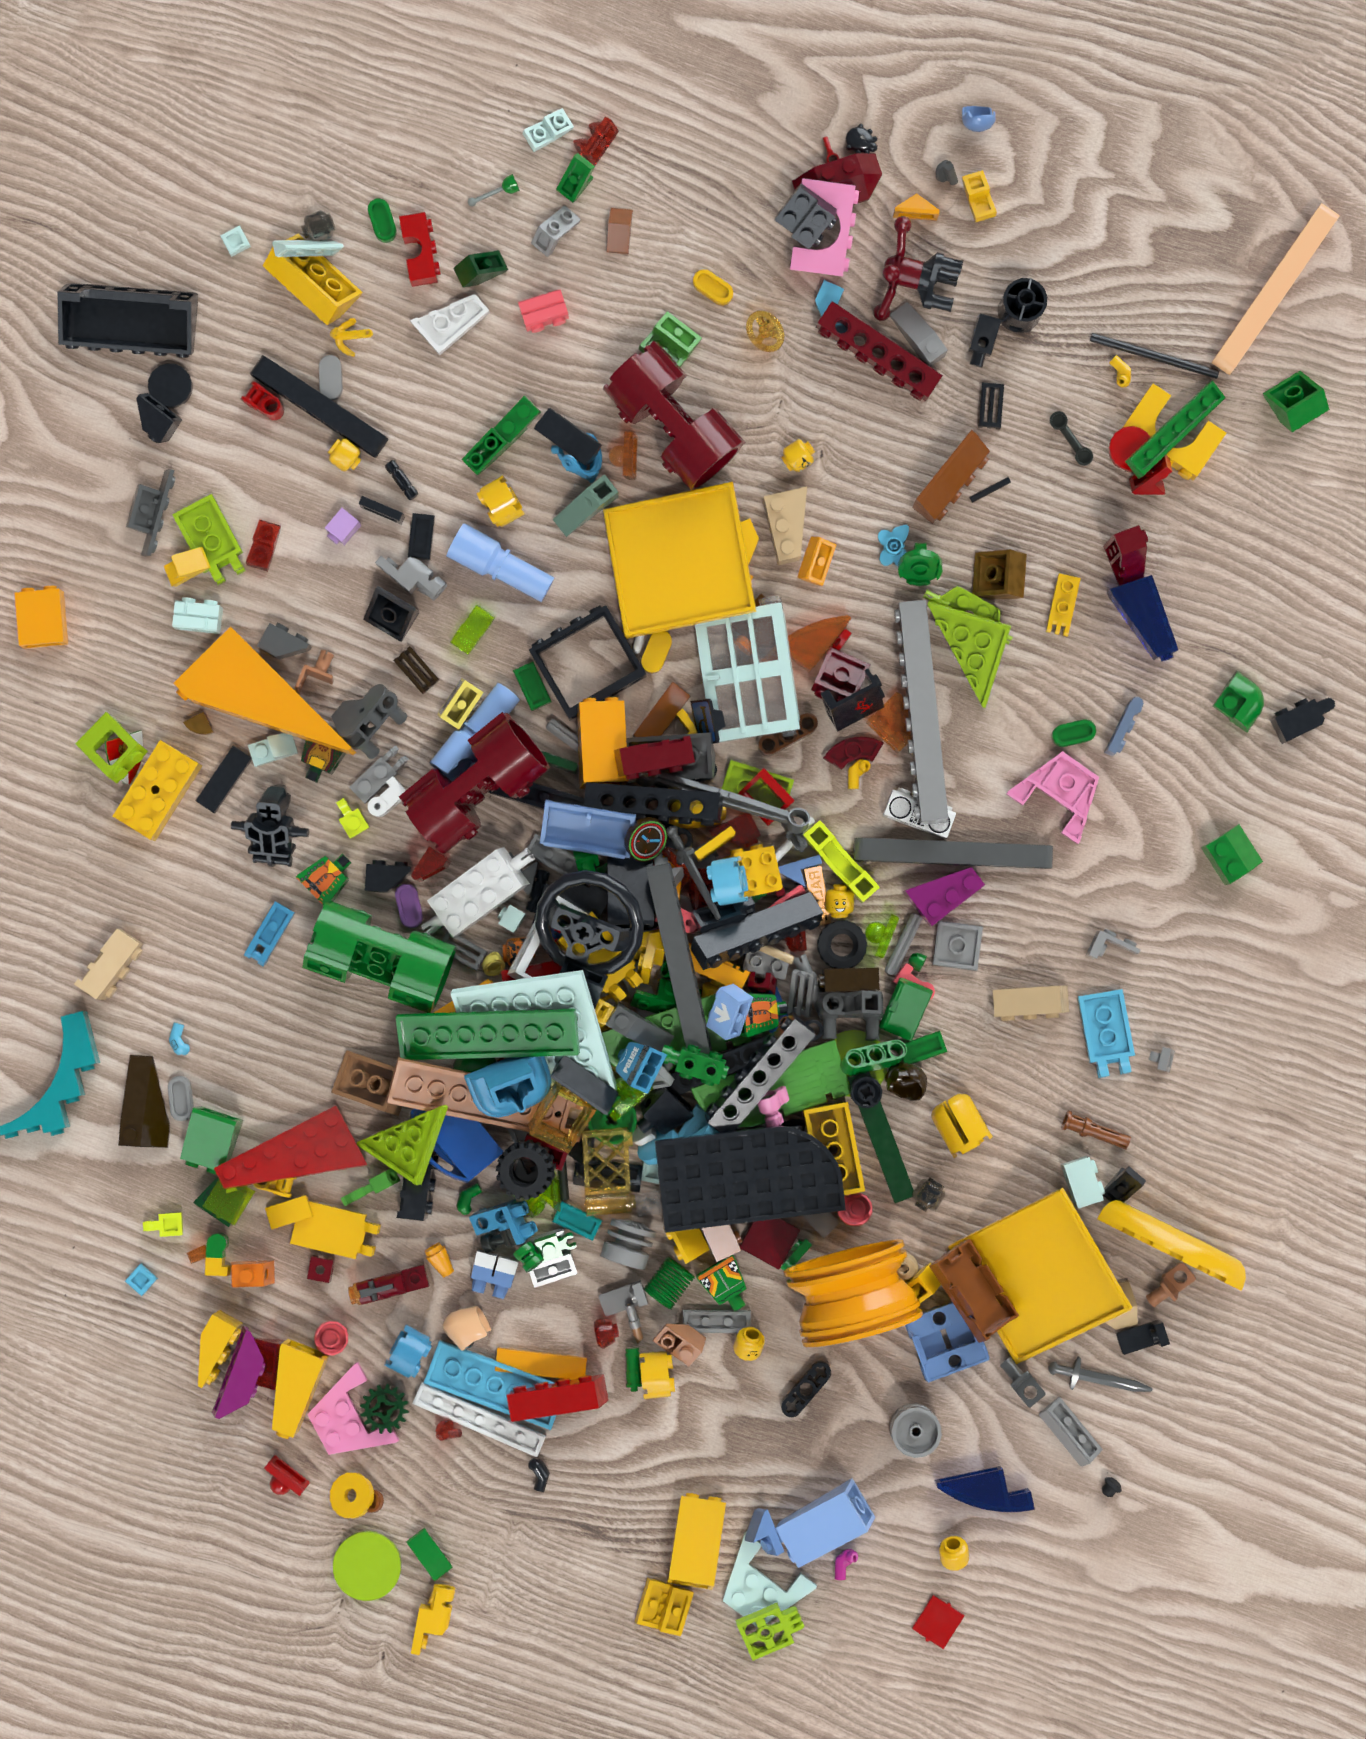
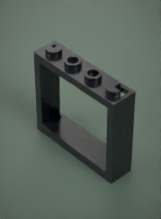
M606 605L592 608L589 610L590 614L582 618L579 616L569 622L570 626L565 629L560 627L550 633L551 637L546 640L542 638L531 645L532 648L529 649L532 658L569 721L577 717L578 704L571 708L569 707L539 655L600 619L605 618L635 671L588 698H596V701H605V698L613 697L647 677L646 672Z

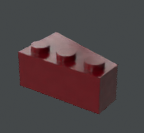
M1139 525L1114 534L1103 546L1119 587L1144 578L1148 537L1145 530H1141Z

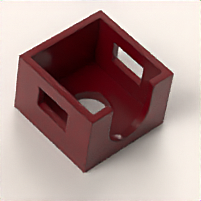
M750 972L747 987L753 993L775 995L777 979L772 973H766L764 979L757 978L755 976L756 972Z
M311 1256L307 1279L330 1283L335 1259ZM321 1265L324 1267L323 1274L316 1272L317 1266Z

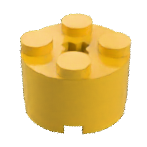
M503 475L480 488V492L476 493L481 503L486 508L489 507L490 511L487 514L492 523L497 527H504L525 515L511 486H507V480Z
M667 1351L640 1353V1358L645 1360V1362L640 1363L642 1389H647L648 1393L643 1394L644 1399L671 1397V1392H675L674 1377H669V1369H673L672 1354L667 1355Z

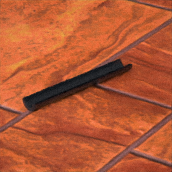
M1007 477L969 498L973 503L1008 485L1011 481Z

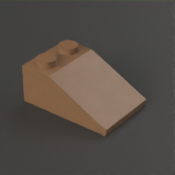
M346 1050L331 1093L399 1116L402 1106L386 1102L395 1067Z

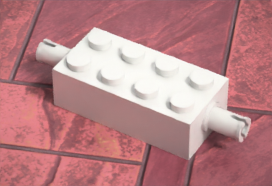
M505 847L493 851L427 900L436 915L421 925L422 930L428 929L424 933L432 936L433 933L445 926L452 938L461 935L530 884L520 869L535 860L534 855L527 856L531 853L528 848H525L514 858L509 855Z

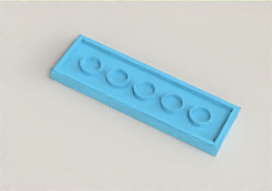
M439 1340L424 1380V1384L508 1415L510 1413L507 1394L513 1391V1387L526 1385V1388L535 1387L534 1384L548 1382V1384L556 1383L497 1362L492 1358L467 1349L461 1351L456 1345L443 1340ZM495 1366L512 1373L495 1371ZM556 1415L524 1421L551 1430Z

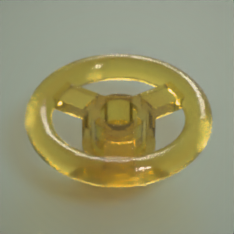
M762 310L755 311L748 317L746 331L753 345L765 352H774L780 349L785 337L780 321L773 314ZM755 319L759 325V335L757 338L753 332V322ZM768 337L777 339L774 345L762 343Z

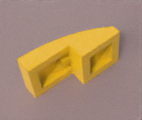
M984 171L962 176L965 193L975 223L996 217L997 211L990 195V187Z
M681 709L676 714V717L689 731L687 734H697L690 717L684 709Z
M307 1195L265 1208L271 1230L313 1217Z

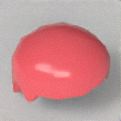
M862 1193L845 1195L846 1210L838 1211V1216L842 1222L849 1226L865 1224L873 1213L872 1203L869 1198Z
M337 1321L322 1323L314 1334L317 1350L324 1355L331 1356L341 1353L348 1344L346 1327Z

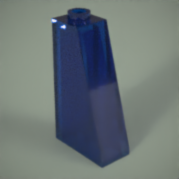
M1153 575L1109 589L1107 591L1109 599L1152 659H1160L1163 662L1174 658L1173 654L1179 651Z

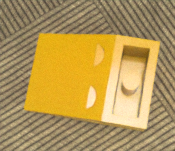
M221 1310L211 1315L201 1333L198 1387L200 1388L207 1384L210 1385L216 1380L221 1371L218 1369V1366L226 1362L232 1351L229 1349L230 1345L238 1341L241 1333L240 1328L243 1323Z

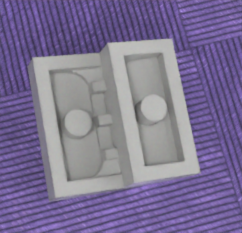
M564 1228L528 1238L521 1246L531 1241L535 1246V1251L538 1253L535 1239L556 1233L558 1239L562 1238L565 1235ZM563 1249L562 1257L541 1263L529 1272L534 1288L578 1274L571 1250Z

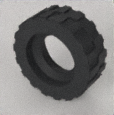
M846 920L832 922L821 931L817 940V950L820 958L826 965L834 969L852 968L860 963L866 954V936L862 929L853 922ZM845 934L852 939L853 949L848 955L838 956L832 951L831 942L836 935Z

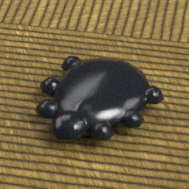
M859 124L847 133L846 150L852 149L855 153L875 152L878 147L874 143L877 141V137H872V129L866 130L863 128V124Z

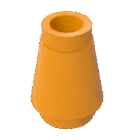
M440 1242L425 1250L426 1259L443 1278L454 1272L447 1250Z

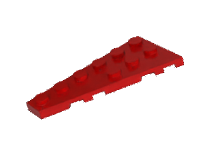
M334 1106L215 1167L214 1171L223 1188L230 1189L256 1183L367 1166V1163L337 1106Z

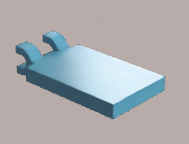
M1123 989L1078 996L1089 1063L1096 1062L1098 1078L1110 1076L1107 1066L1110 1063L1119 1062L1120 1075L1132 1072L1129 1057L1135 1056Z

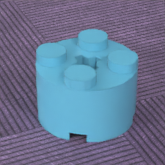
M740 856L714 860L711 866H707L708 879L713 882L711 898L713 902H718L720 906L748 901V896L744 897V891H748L747 876L744 865L739 866L738 861L742 860Z

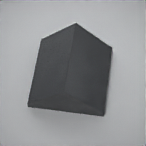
M377 586L363 620L402 642L419 612L415 607Z

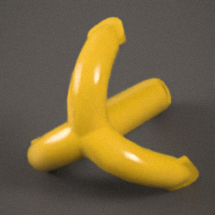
M350 318L339 327H335L330 331V336L335 339L338 349L352 357H355V353L343 343V340L371 338L373 336L371 329L345 331L355 325V318Z

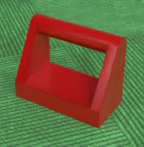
M765 768L738 793L739 795L754 799L747 791L760 779L784 804L780 809L786 810L795 801ZM760 817L767 826L774 821Z

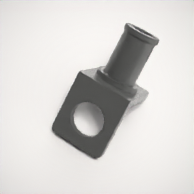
M1011 1357L1000 1365L1013 1381L1011 1384L1013 1390L1029 1408L1046 1395L1029 1371L1023 1373ZM1028 1386H1034L1037 1389V1395L1033 1399H1028L1024 1395V1390Z

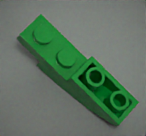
M523 396L494 428H491L461 460L476 475H479L528 429L527 427L541 411L526 396Z

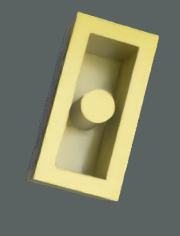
M461 678L437 715L459 730L484 692Z

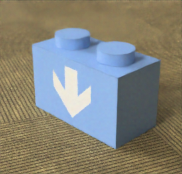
M735 984L719 988L716 992V999L713 1008L709 1012V1019L706 1027L725 1040L740 1036L754 998Z

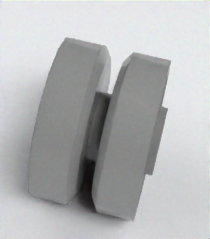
M911 1403L898 1408L892 1415L889 1424L890 1436L897 1449L904 1455L913 1458L925 1457L931 1454L940 1443L942 1436L941 1425L935 1414L924 1405ZM917 1427L919 1430L917 1434H914V1432H912L913 1428Z

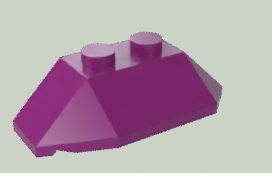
M245 1326L241 1329L212 1410L213 1416L217 1419L249 1404L250 1398H254L257 1392L258 1385L256 1382L258 1376H262L265 1369L262 1354L250 1330Z

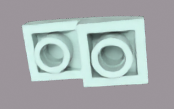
M562 108L545 116L543 121L524 129L522 134L533 152L562 137L572 130L574 126Z

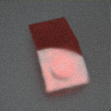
M744 813L709 830L710 836L715 838L731 826L736 833L735 837L728 842L737 846L745 844L746 848L758 843L757 838L761 836L751 814Z

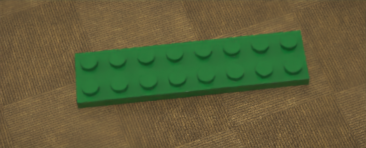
M576 1009L398 1014L396 1016L400 1058L578 1056L580 1053Z

